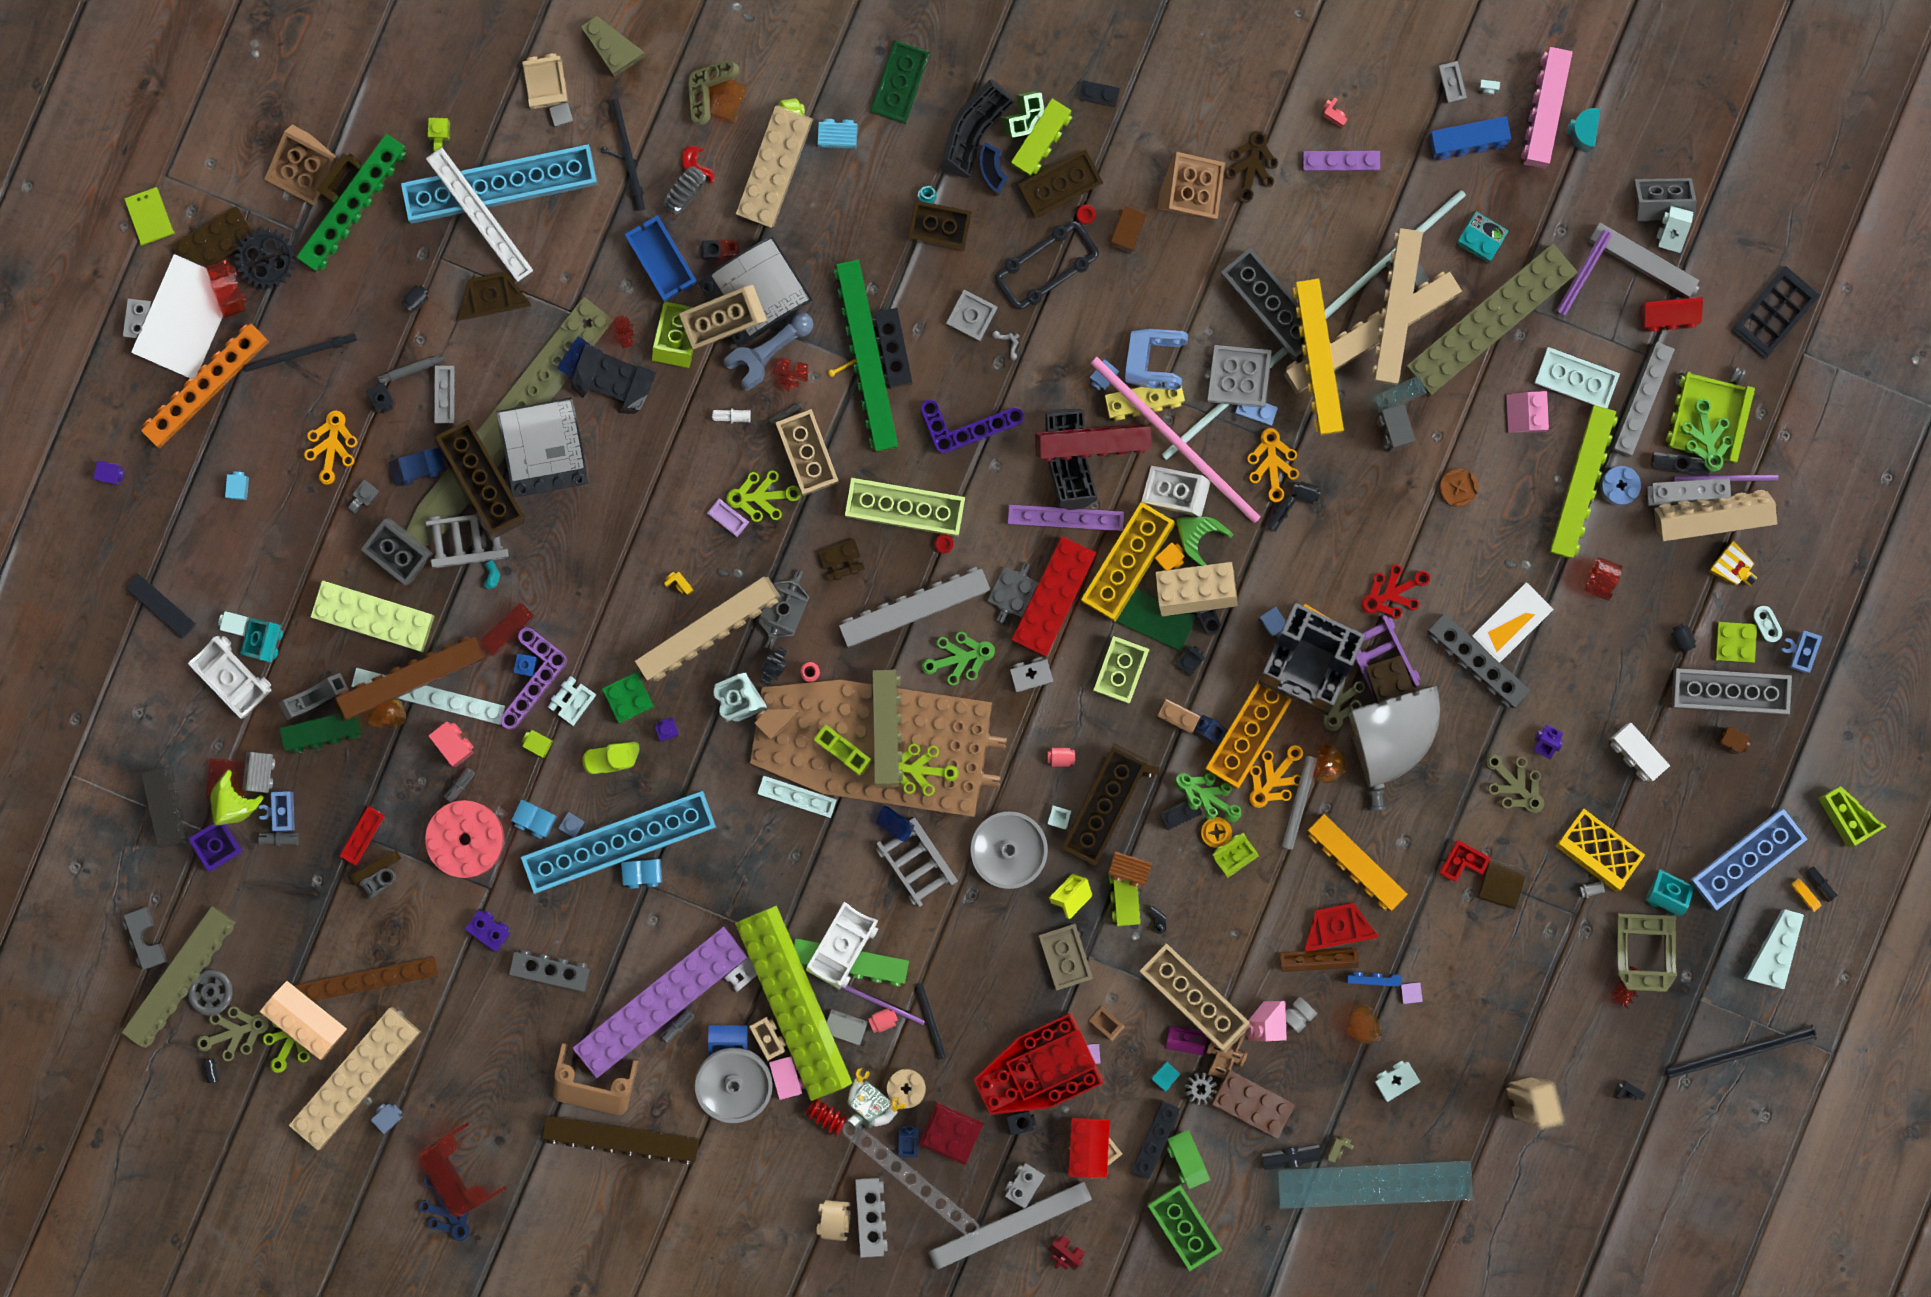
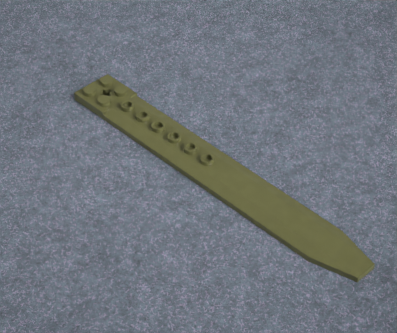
M583 297L477 431L479 438L497 468L504 461L505 455L501 445L496 411L551 401L576 370L585 344L594 347L613 324L614 320L585 297ZM591 319L592 327L583 328V320ZM449 468L418 505L407 529V532L425 547L434 542L432 526L426 527L425 522L429 521L430 517L440 516L441 519L459 517L469 505ZM451 524L440 525L441 535L450 529Z

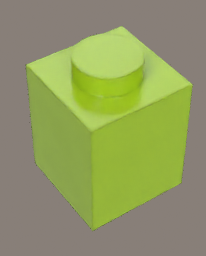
M531 730L530 733L526 732L522 739L524 743L522 747L545 758L553 743L552 740L534 730Z

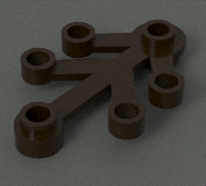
M1262 131L1252 132L1249 136V142L1238 149H1232L1229 154L1232 161H1238L1243 153L1252 149L1249 158L1234 167L1228 168L1225 172V176L1232 180L1239 172L1248 167L1244 188L1238 194V198L1242 203H1250L1254 197L1251 188L1255 170L1263 179L1265 187L1270 188L1274 184V178L1269 176L1258 159L1259 151H1261L1267 160V167L1269 169H1275L1278 166L1277 158L1273 157L1266 146L1268 139ZM1256 137L1261 138V143H1255L1254 139ZM1237 152L1239 157L1233 158L1232 153ZM1274 160L1276 165L1270 166L1269 161ZM1233 170L1235 175L1230 177L1228 171ZM1270 178L1272 183L1267 185L1265 179ZM1243 193H1248V194H1249V198H1248V199H1244V198L1242 197V194H1243Z

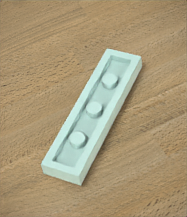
M763 776L758 791L759 795L829 818L832 816L837 801L836 799Z

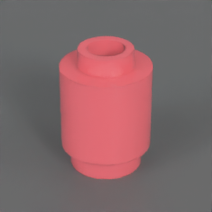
M808 662L801 667L800 673L805 681L814 682L820 676V669L815 663ZM809 669L814 670L813 676L807 675Z
M1051 748V752H1047V763H1051V767H1070V765H1075V750H1070V748Z
M887 1008L873 1014L868 1020L874 1033L878 1031L880 1033L896 1026L895 1022L898 1021L894 1010L890 1011Z

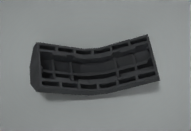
M990 79L959 110L951 124L940 166L949 174L964 178L972 176L983 136L1015 103L1011 95L993 79Z
M1067 408L1045 413L1046 432L1085 429L1084 410ZM1078 455L1072 456V459L1064 460L1060 459V457H1054V460L1048 461L1060 506L1067 510L1084 509L1097 501L1098 496L1087 458H1079Z

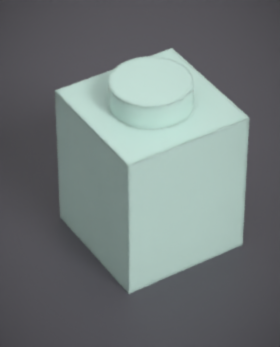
M225 611L224 615H221L219 618L218 626H221L220 630L245 637L250 618Z

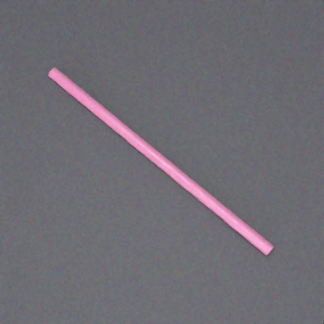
M1098 357L1092 360L1090 364L1253 523L1260 519L1261 516Z

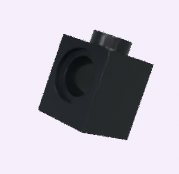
M1029 1111L1007 1116L1011 1136L1033 1131V1126H1036L1034 1114L1030 1115ZM1021 1117L1026 1118L1028 1121L1025 1128H1019L1016 1124L1017 1120Z

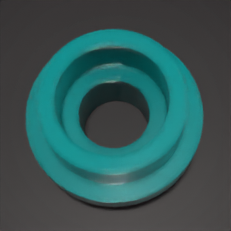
M924 186L919 190V201L934 203L936 201L937 193L934 188Z

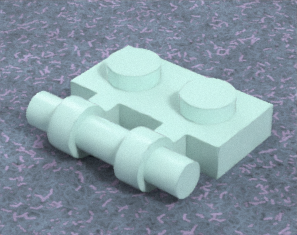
M570 676L566 682L564 681L561 684L562 688L556 696L553 695L548 707L554 711L559 705L562 709L558 715L574 726L596 697V694L582 684L577 689L573 688L572 686L576 679ZM569 691L573 695L570 697L567 703H565L562 701V699Z

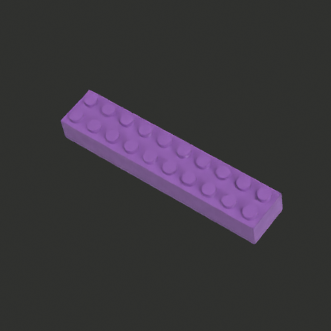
M725 927L721 928L584 1038L573 1049L596 1078L600 1077L747 959L748 955Z

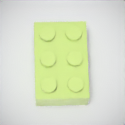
M1113 636L1093 691L1130 704L1149 649Z

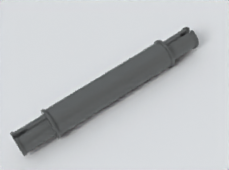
M442 353L435 357L431 356L390 371L388 374L378 376L379 382L393 381L435 366V364L445 361L444 355Z

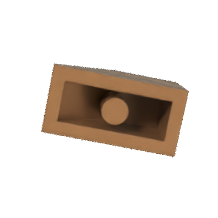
M767 709L766 712L762 710L756 716L757 721L755 724L771 740H774L800 712L796 709Z

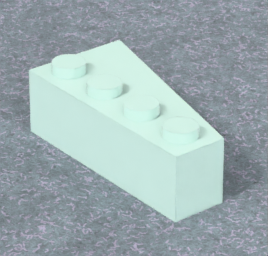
M1781 910L1744 979L1785 989L1803 914Z

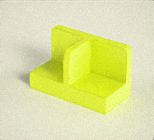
M1072 874L1049 898L1052 904L1063 907L1066 918L1071 919L1092 897V892L1086 878Z

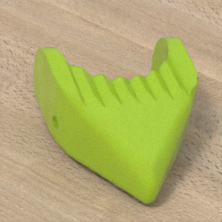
M637 742L610 744L604 748L590 749L583 756V767L589 774L609 773L631 768L634 766L639 754V744Z
M229 769L219 779L211 792L210 802L214 825L237 823L245 820L264 798L262 795H259L256 799L247 800L238 796L231 787L230 777L232 772Z

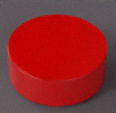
M1083 205L1077 210V219L1081 224L1088 225L1095 220L1096 212L1092 206Z
M942 534L936 538L935 548L939 553L947 554L952 551L954 542L949 535Z

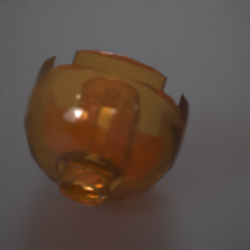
M397 698L369 710L367 714L368 724L372 727L383 728V724H389V728L406 722L405 707Z
M1321 745L1317 750L1320 754L1313 774L1314 780L1321 783L1335 782L1346 772L1347 765L1345 764L1344 755L1338 748L1332 745Z
M1368 1004L1353 1010L1348 1019L1349 1026H1347L1349 1036L1364 1044L1374 1043L1382 1039L1379 1037L1382 1035L1380 1023L1377 1016L1373 1017L1370 1013L1373 1009Z

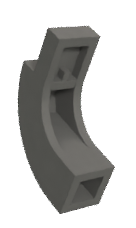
M338 673L300 694L281 701L279 705L286 719L289 720L337 698L338 693L344 690L348 691L349 689L341 673Z

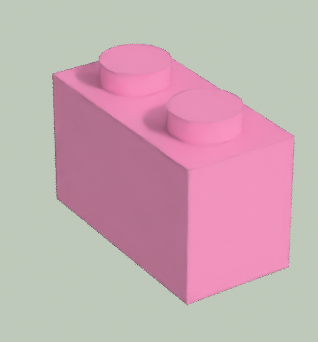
M792 1056L769 1062L779 1100L802 1094V1089H805L802 1079L798 1078V1069Z

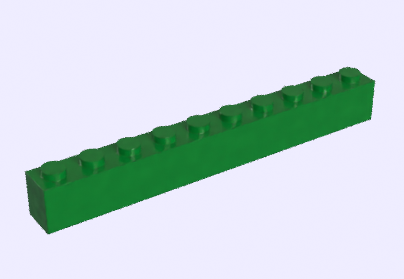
M859 260L837 264V269L834 270L836 281L840 280L841 288H838L840 300L844 299L845 307H842L843 316L848 318L849 325L846 326L848 337L852 336L853 344H849L851 354L856 355L857 362L853 364L855 373L860 374L861 381L857 383L859 392L864 393L865 400H861L863 411L868 412L869 418L865 419L867 430L872 431L873 437L869 438L871 449L875 448L876 453L898 448V442Z

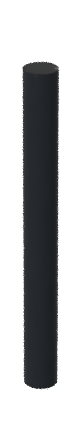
M923 984L918 985L916 989L939 1060L946 1058Z

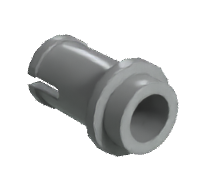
M1602 881L1588 885L1582 884L1579 887L1581 897L1586 899L1592 895L1605 893Z

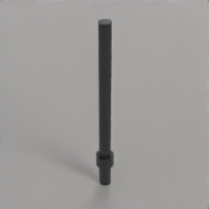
M616 98L612 99L611 102L632 184L631 192L632 196L635 197L638 211L645 210L642 197L644 193L642 186L639 184L619 99Z
M356 334L344 337L337 336L327 342L245 364V369L249 372L330 348H341L344 344L357 341Z

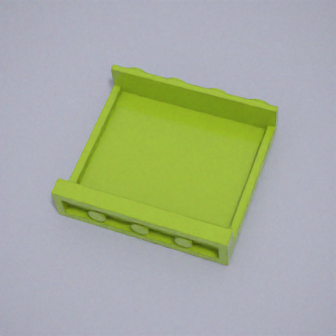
M1691 372L1685 373V376H1681L1679 386L1682 387L1681 393L1677 394L1675 400L1677 410L1671 416L1672 431H1668L1666 437L1668 448L1687 452L1685 444L1690 440H1694L1698 447L1707 452L1704 444L1690 434L1685 435L1681 432V426L1685 422H1690L1694 428L1703 434L1700 417L1695 412L1694 405L1699 399L1705 398L1711 403V409L1707 413L1711 433H1713L1717 427V421L1721 418L1728 419L1730 423L1729 427L1722 432L1715 442V451L1721 446V439L1725 436L1732 437L1733 445L1726 450L1722 458L1725 462L1737 463L1755 388L1738 386L1690 374ZM1699 406V409L1704 411V408ZM1720 422L1721 426L1725 427V423ZM1685 426V429L1687 431H1690V428L1688 426ZM1724 440L1725 444L1729 445V441ZM1689 444V448L1694 449L1693 445Z

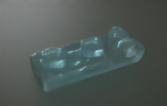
M1416 376L1374 396L1373 400L1375 403L1377 402L1380 408L1378 411L1381 413L1382 410L1405 404L1427 392L1420 377ZM1385 398H1387L1389 402L1388 405H1386L1384 401Z

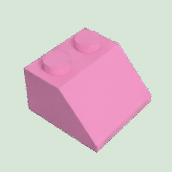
M1547 391L1506 395L1508 433L1546 432L1549 430Z
M1264 1001L1248 1020L1251 1024L1246 1031L1248 1041L1287 1040L1285 1001Z

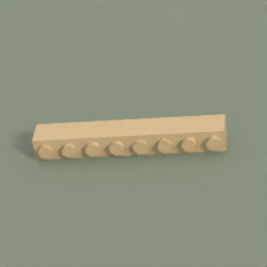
M1400 228L1399 232L1394 234L1393 244H1396L1395 252L1392 251L1390 263H1393L1392 271L1389 270L1387 277L1390 287L1389 290H1385L1384 301H1387L1386 309H1382L1381 320H1384L1383 327H1379L1378 339H1381L1380 346H1376L1375 357L1378 358L1377 365H1373L1372 376L1375 377L1374 382L1398 385L1423 236L1421 231Z

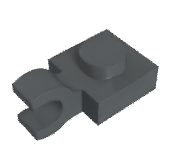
M363 480L352 494L356 499L348 507L349 510L355 514L363 504L368 507L379 494V491L366 480Z

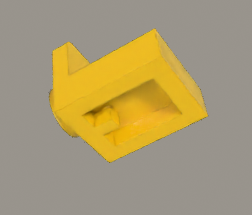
M672 572L665 578L666 582L664 585L667 588L677 581L678 584L675 586L681 594L686 593L690 595L694 591L680 572L676 574Z

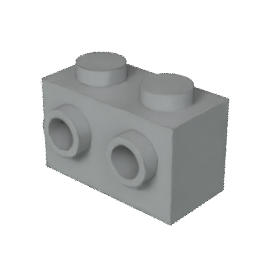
M128 299L123 331L124 338L137 340L152 306L151 301Z
M1027 1163L1023 1166L1021 1164L1018 1166L1014 1173L1017 1176L1014 1182L1009 1181L1004 1189L1007 1192L1005 1197L1023 1208H1026L1045 1177V1174Z

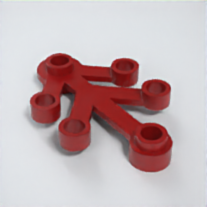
M1395 564L1390 569L1391 575L1386 591L1378 596L1381 584L1385 581V576L1382 573L1375 574L1371 593L1365 596L1361 602L1363 611L1368 614L1380 611L1391 615L1394 619L1400 618L1402 610L1399 607L1391 608L1381 604L1387 600L1408 606L1410 610L1418 609L1420 604L1417 599H1409L1399 594L1417 585L1426 586L1430 582L1429 573L1419 571L1414 579L1395 588L1398 576L1402 573V567ZM1394 567H1398L1400 569V572L1398 574H1395L1393 572ZM1377 575L1382 576V582L1376 581ZM1420 575L1425 577V582L1419 581ZM1368 601L1374 602L1373 608L1367 606ZM1411 601H1415L1417 603L1416 608H1412L1410 606ZM1395 609L1400 611V615L1397 617L1393 615Z

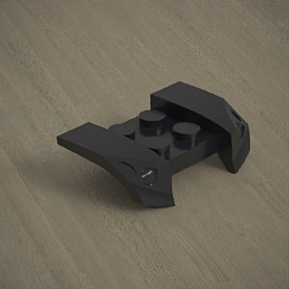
M585 344L572 379L571 388L582 398L590 389L622 402L619 413L635 414L643 406L656 372L642 366H634L607 355L600 349Z

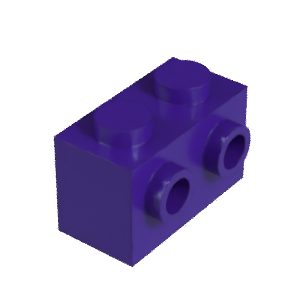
M479 910L465 930L493 951L498 952L511 934L508 931L509 927L501 921L499 924L493 920L494 916L488 911L484 910L482 912Z

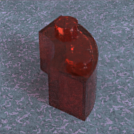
M228 260L206 267L223 317L227 318L246 311L244 303L247 301L243 291L239 292L235 277H238L235 267H230Z

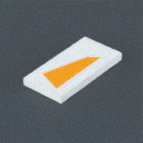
M1526 582L1472 637L1498 662H1501L1554 609Z

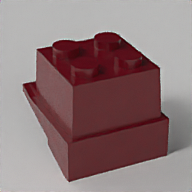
M936 1102L918 1145L966 1165L984 1123Z

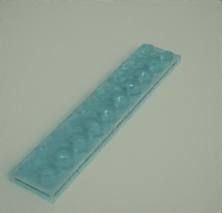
M1471 1161L1278 1170L1280 1209L1473 1200Z

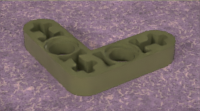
M726 60L694 71L690 75L691 118L694 122L705 125L709 121L711 115L709 87L734 79L739 73V66L736 63ZM717 71L716 77L711 80V74ZM702 93V100L697 102L698 95Z

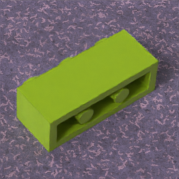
M1109 874L1110 884H1114V891L1111 892V903H1115L1116 911H1112L1113 922H1117V926L1140 924L1138 887L1129 885L1130 881L1125 879L1122 882L1111 879L1112 875Z

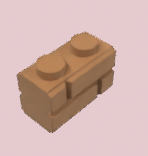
M1168 699L1165 700L1157 715L1158 718L1192 734L1200 719L1199 715Z

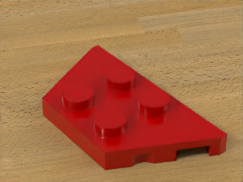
M1354 903L1315 910L1305 951L1378 938V934L1373 930Z

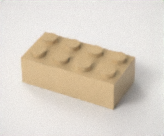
M754 285L743 287L679 313L692 349L703 347L767 321Z
M812 409L776 422L803 496L839 483Z
M1232 562L1156 572L1159 607L1162 616L1238 606Z

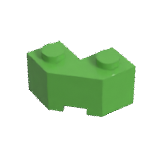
M1033 91L1016 95L1019 114L1002 117L1004 135L1006 137L1013 138L1031 133L1038 118L1044 113L1041 92Z

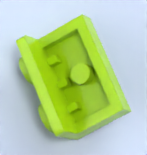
M1244 833L1235 835L1228 844L1218 847L1212 855L1227 878L1259 857Z

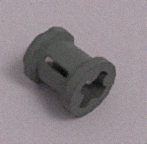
M1384 790L1367 792L1370 799L1369 811L1386 810V807L1383 806Z

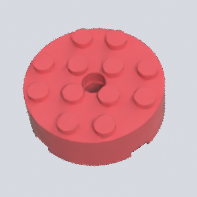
M456 801L445 805L434 814L428 824L425 841L429 857L441 871L454 877L471 878L486 873L497 863L503 851L505 838L502 824L493 811L477 802ZM463 834L470 836V842L467 845L461 843L460 839Z

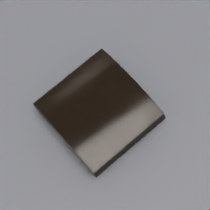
M1491 859L1488 863L1479 898L1516 909L1527 870Z

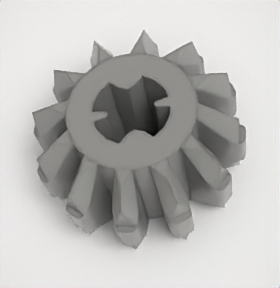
M1195 1073V1081L1191 1077L1188 1078L1192 1085L1185 1084L1186 1088H1191V1091L1185 1092V1095L1193 1094L1189 1101L1192 1102L1197 1098L1196 1105L1200 1104L1201 1099L1204 1105H1207L1206 1098L1208 1097L1212 1101L1213 1097L1209 1094L1216 1093V1090H1211V1087H1215L1217 1084H1209L1213 1079L1212 1076H1209L1205 1081L1206 1073H1202L1201 1079ZM1204 1084L1205 1093L1202 1094L1200 1092V1094H1197L1198 1089L1196 1086Z

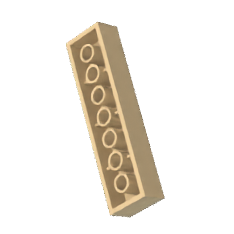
M762 577L635 662L647 681H659L666 676V671H674L682 666L681 662L683 660L693 659L698 655V650H706L714 645L713 641L715 639L725 638L730 634V629L740 628L746 624L745 620L750 617L751 619L760 615L762 608H770L778 603L777 599L781 596L770 579Z
M390 1007L289 1126L314 1148L321 1150L419 1036L421 1031L393 1007Z

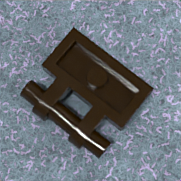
M855 539L818 551L824 569L830 567L833 569L832 573L826 574L829 582L835 579L837 581L841 580L842 577L850 574H858V571L865 569L863 562L858 564L854 562V559L861 557ZM849 562V567L841 570L838 569L837 565Z

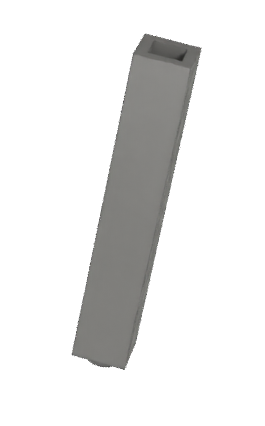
M1598 224L1589 239L1590 243L1595 244L1604 229L1612 233V236L1604 251L1686 299L1691 295L1695 296L1699 289L1697 284L1700 280L1606 225Z

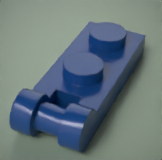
M1352 972V976L1347 975V983L1399 986L1402 983V978L1399 975L1382 978V974L1371 973V977H1365L1362 972Z

